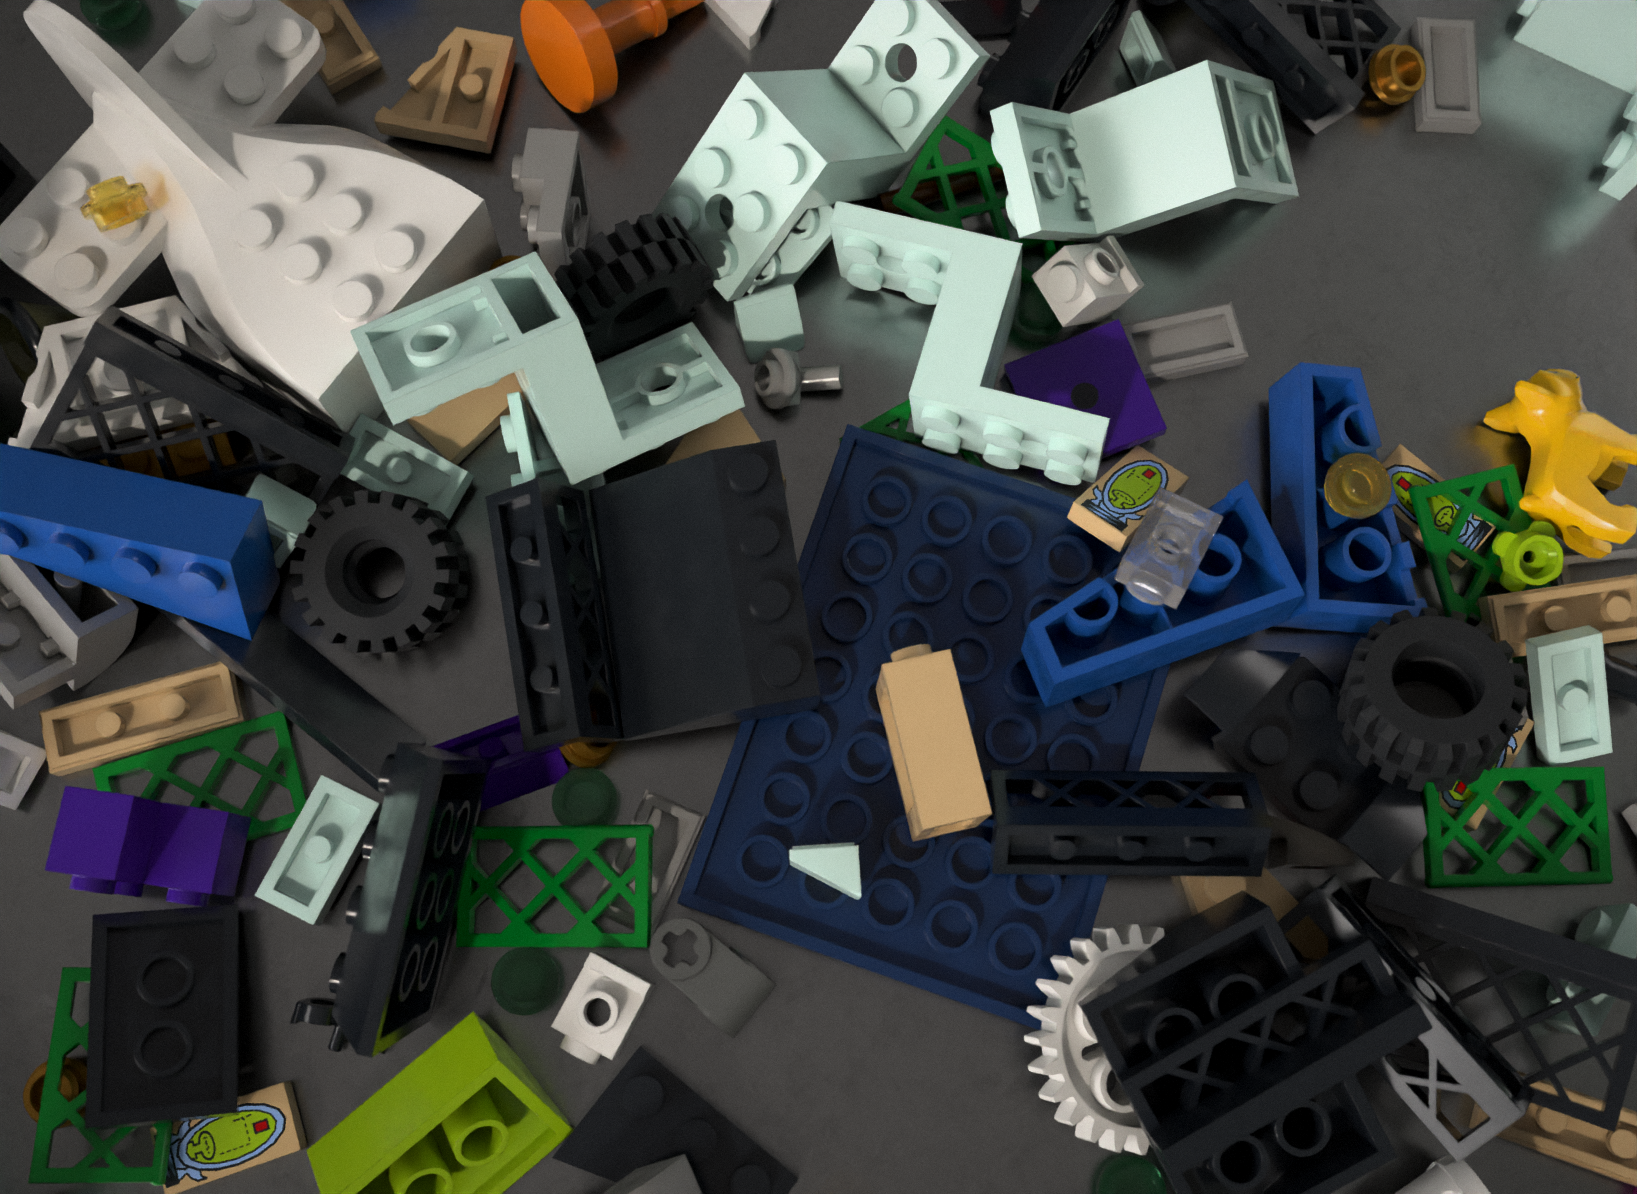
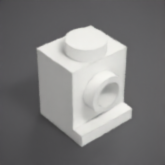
M1114 235L1106 236L1100 243L1064 246L1032 275L1033 280L1062 327L1103 321L1145 286Z
M590 952L584 967L551 1026L565 1034L560 1047L592 1065H596L601 1054L611 1060L618 1058L656 984L599 953ZM596 998L605 1000L611 1009L609 1020L602 1026L592 1024L587 1017V1007Z

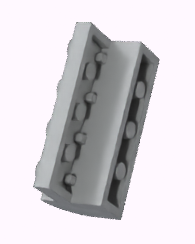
M0 554V695L15 710L65 683L73 691L89 683L113 664L131 642L136 629L138 607L129 597L13 556Z

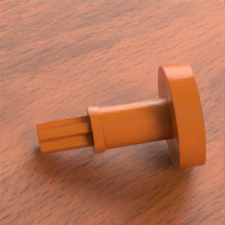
M525 0L520 14L522 35L535 70L550 93L567 109L576 113H584L610 100L614 96L618 84V71L614 55L646 39H655L663 35L667 30L668 19L705 0H611L595 9H592L585 0Z

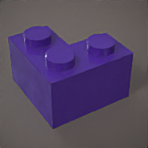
M65 786L44 871L71 874L69 889L142 897L146 884L168 888L165 900L167 902L208 907L210 894L235 896L251 817L226 811L164 803L134 795Z

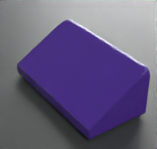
M519 715L431 746L492 760L487 774L480 811L571 778L567 760L559 747L544 752H524Z

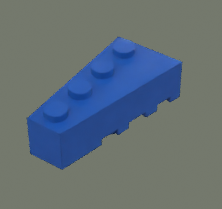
M1300 362L1268 388L1272 530L1305 593V596L1288 619L1274 627L1368 633L1370 627L1380 620L1389 625L1393 613L1407 609L1412 617H1418L1421 608L1427 607L1425 597H1417L1410 569L1416 567L1409 541L1402 542L1392 508V506L1398 504L1392 479L1386 480L1384 478L1376 449L1380 448L1382 443L1361 369L1357 367Z
M1 443L0 554L13 556L252 641L281 582L278 567L276 568L273 545L262 500Z
M1246 479L1228 491L1226 497L1205 511L1204 509L1199 510L1181 522L1179 528L1152 546L1148 544L1129 556L1126 563L1121 565L1119 570L1118 568L1102 579L1098 577L1028 623L1021 652L1045 708L1284 623L1305 596V593Z

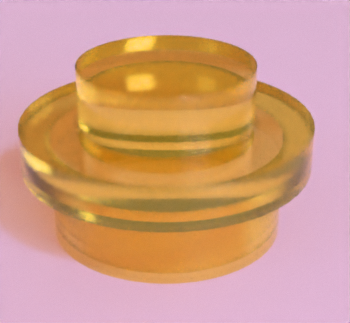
M124 176L110 178L87 189L86 194L90 201L80 207L84 219H93L99 232L120 228L144 217L150 212L143 199L148 195L143 183L128 185Z
M1362 453L1348 454L1334 462L1327 472L1324 485L1325 497L1332 509L1341 515L1356 519L1368 518L1380 512L1388 504L1392 492L1391 480L1385 467L1375 458Z

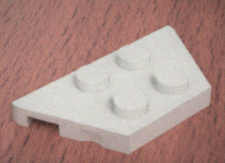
M176 295L120 308L123 312L263 387L262 383L255 376L252 377L232 357L223 343L199 323L196 316ZM103 313L44 327L36 351L38 365L34 373L28 377L21 399L27 409L18 438L9 437L7 445L25 449L31 447L85 346L83 343L94 322ZM97 357L88 376L98 401L132 394L124 371ZM142 381L145 391L156 389ZM80 391L71 407L84 404ZM173 397L150 402L160 431L194 422L188 405ZM137 405L103 412L114 442L147 434ZM89 415L63 421L53 438L77 451L101 446Z

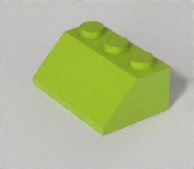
M473 1011L306 1151L320 1194H502L573 1132V1128L514 1050Z

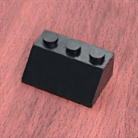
M1040 0L1032 12L1024 9L1010 30L1007 39L1010 45L1004 54L1000 56L997 53H993L981 71L977 85L983 88L978 113L992 120L991 110L1011 102L1061 112L1124 19L1130 0Z

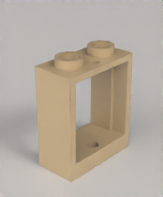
M930 644L914 645L891 653L892 662L882 664L875 690L912 842L977 827L992 814L951 650L932 653Z

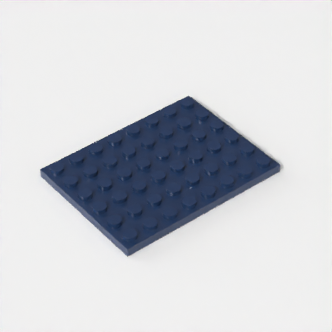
M847 424L798 561L800 582L820 691L819 709L741 722L677 904L1016 1023L1041 1030L1042 1021L1027 1012V1006L1046 1005L1048 999L1035 983L1038 978L1055 981L1058 979L1059 975L1050 960L1053 955L1069 956L1075 959L1071 950V939H1090L1108 875L992 874L990 853L994 820L989 787L990 771L1140 770L1171 663L1045 708L1021 652L1028 623L1098 577L1102 579L1117 569L1130 543L1119 553L1069 520L1067 516L1076 498ZM1150 523L1134 539L1121 565L1126 563L1129 556L1148 544L1152 546L1172 533L1173 530ZM930 644L932 653L951 650L992 814L977 827L912 842L875 689L882 664L892 662L891 653L914 645ZM1007 794L1009 806H1039L1044 802L1033 794ZM1081 794L1076 798L1088 807H1106L1111 803L1098 794ZM854 842L855 845H858L861 898L859 900L854 899L791 866L789 850L792 849V846Z

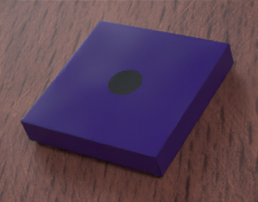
M1119 319L1004 364V372L1014 395L1110 418L1102 459L1166 433L1167 427Z

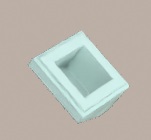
M1140 10L1132 12L1119 48L1137 87L1175 73L1177 70L1156 28Z
M787 283L738 298L734 301L736 328L745 355L750 363L760 362L766 352L772 348L797 351L804 347L805 337L793 284L789 285Z
M259 474L244 497L262 500L273 545L276 568H280L296 547L294 544L299 533H305L309 524L307 520L314 514L316 503L268 476Z
M854 842L792 846V849L789 850L791 866L854 899L859 900L861 898L858 845H855Z

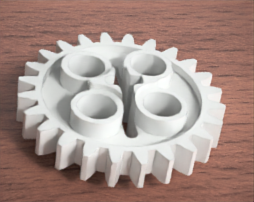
M1117 924L1116 931L1110 927H1095L1092 934L1093 941L1089 938H1073L1070 940L1071 950L1075 959L1069 956L1058 955L1051 957L1050 960L1059 977L1056 981L1037 979L1035 984L1048 999L1046 1005L1027 1006V1012L1041 1020L1042 1024L1041 1030L1025 1035L1024 1041L1032 1045L1042 1046L1043 1055L1033 1060L1028 1065V1069L1030 1072L1049 1075L1050 1079L1043 1085L1038 1095L1040 1099L1051 1102L1061 1101L1054 1116L1058 1122L1071 1126L1076 1125V1137L1093 1143L1098 1141L1099 1147L1118 1153L1124 1147L1126 1151L1146 1155L1150 1143L1117 1079L1111 1094L1109 1095L1107 1092L1106 1081L1111 1067L1101 1047H1097L1098 1049L1082 1057L1083 1048L1098 1043L1078 1005L1079 1001L1164 937L1163 928L1142 927L1140 930L1139 924Z

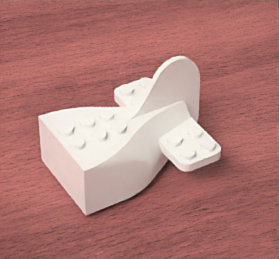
M34 0L23 12L24 19L32 33L93 110V123L0 225V259L14 272L72 314L82 318L103 313L111 305L113 306L127 288L162 252L177 289L188 308L203 326L223 343L232 357L246 370L296 406L347 434L351 431L360 413L376 420L385 408L350 330L486 273L497 259L503 257L484 199L450 178L363 133L329 125L274 124L326 60V48L318 29L279 0H204L139 73L96 33L56 4L48 0Z

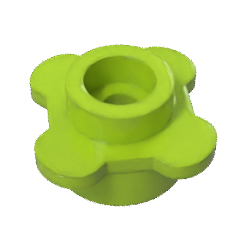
M1538 520L1534 521L1527 530L1515 534L1503 531L1496 536L1492 549L1501 559L1503 572L1500 576V583L1505 589L1519 592L1527 584L1543 585L1555 580L1561 574L1564 554L1561 545L1554 539L1556 531L1550 523ZM1531 551L1532 556L1530 560L1525 562L1523 560L1524 553Z

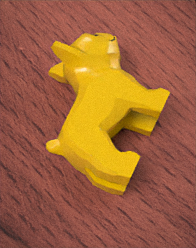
M1566 369L1539 370L1527 381H1517L1514 388L1515 396L1511 402L1487 411L1484 423L1495 430L1521 433L1531 446V463L1524 494L1519 501V507L1528 512V515L1535 521L1541 520L1550 523L1555 528L1556 535L1569 548L1588 558L1601 559L1611 553L1613 545L1610 542L1624 544L1636 532L1637 508L1628 504L1617 506L1610 503L1596 486L1615 491L1622 486L1629 464L1637 466V434H1630L1598 413L1587 411L1582 401L1583 391L1580 377L1576 373Z

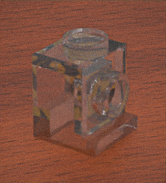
M1160 487L1121 560L1114 580L1125 584L1127 590L1134 597L1152 605L1166 604L1177 609L1223 516ZM1161 548H1164L1174 554L1166 553Z

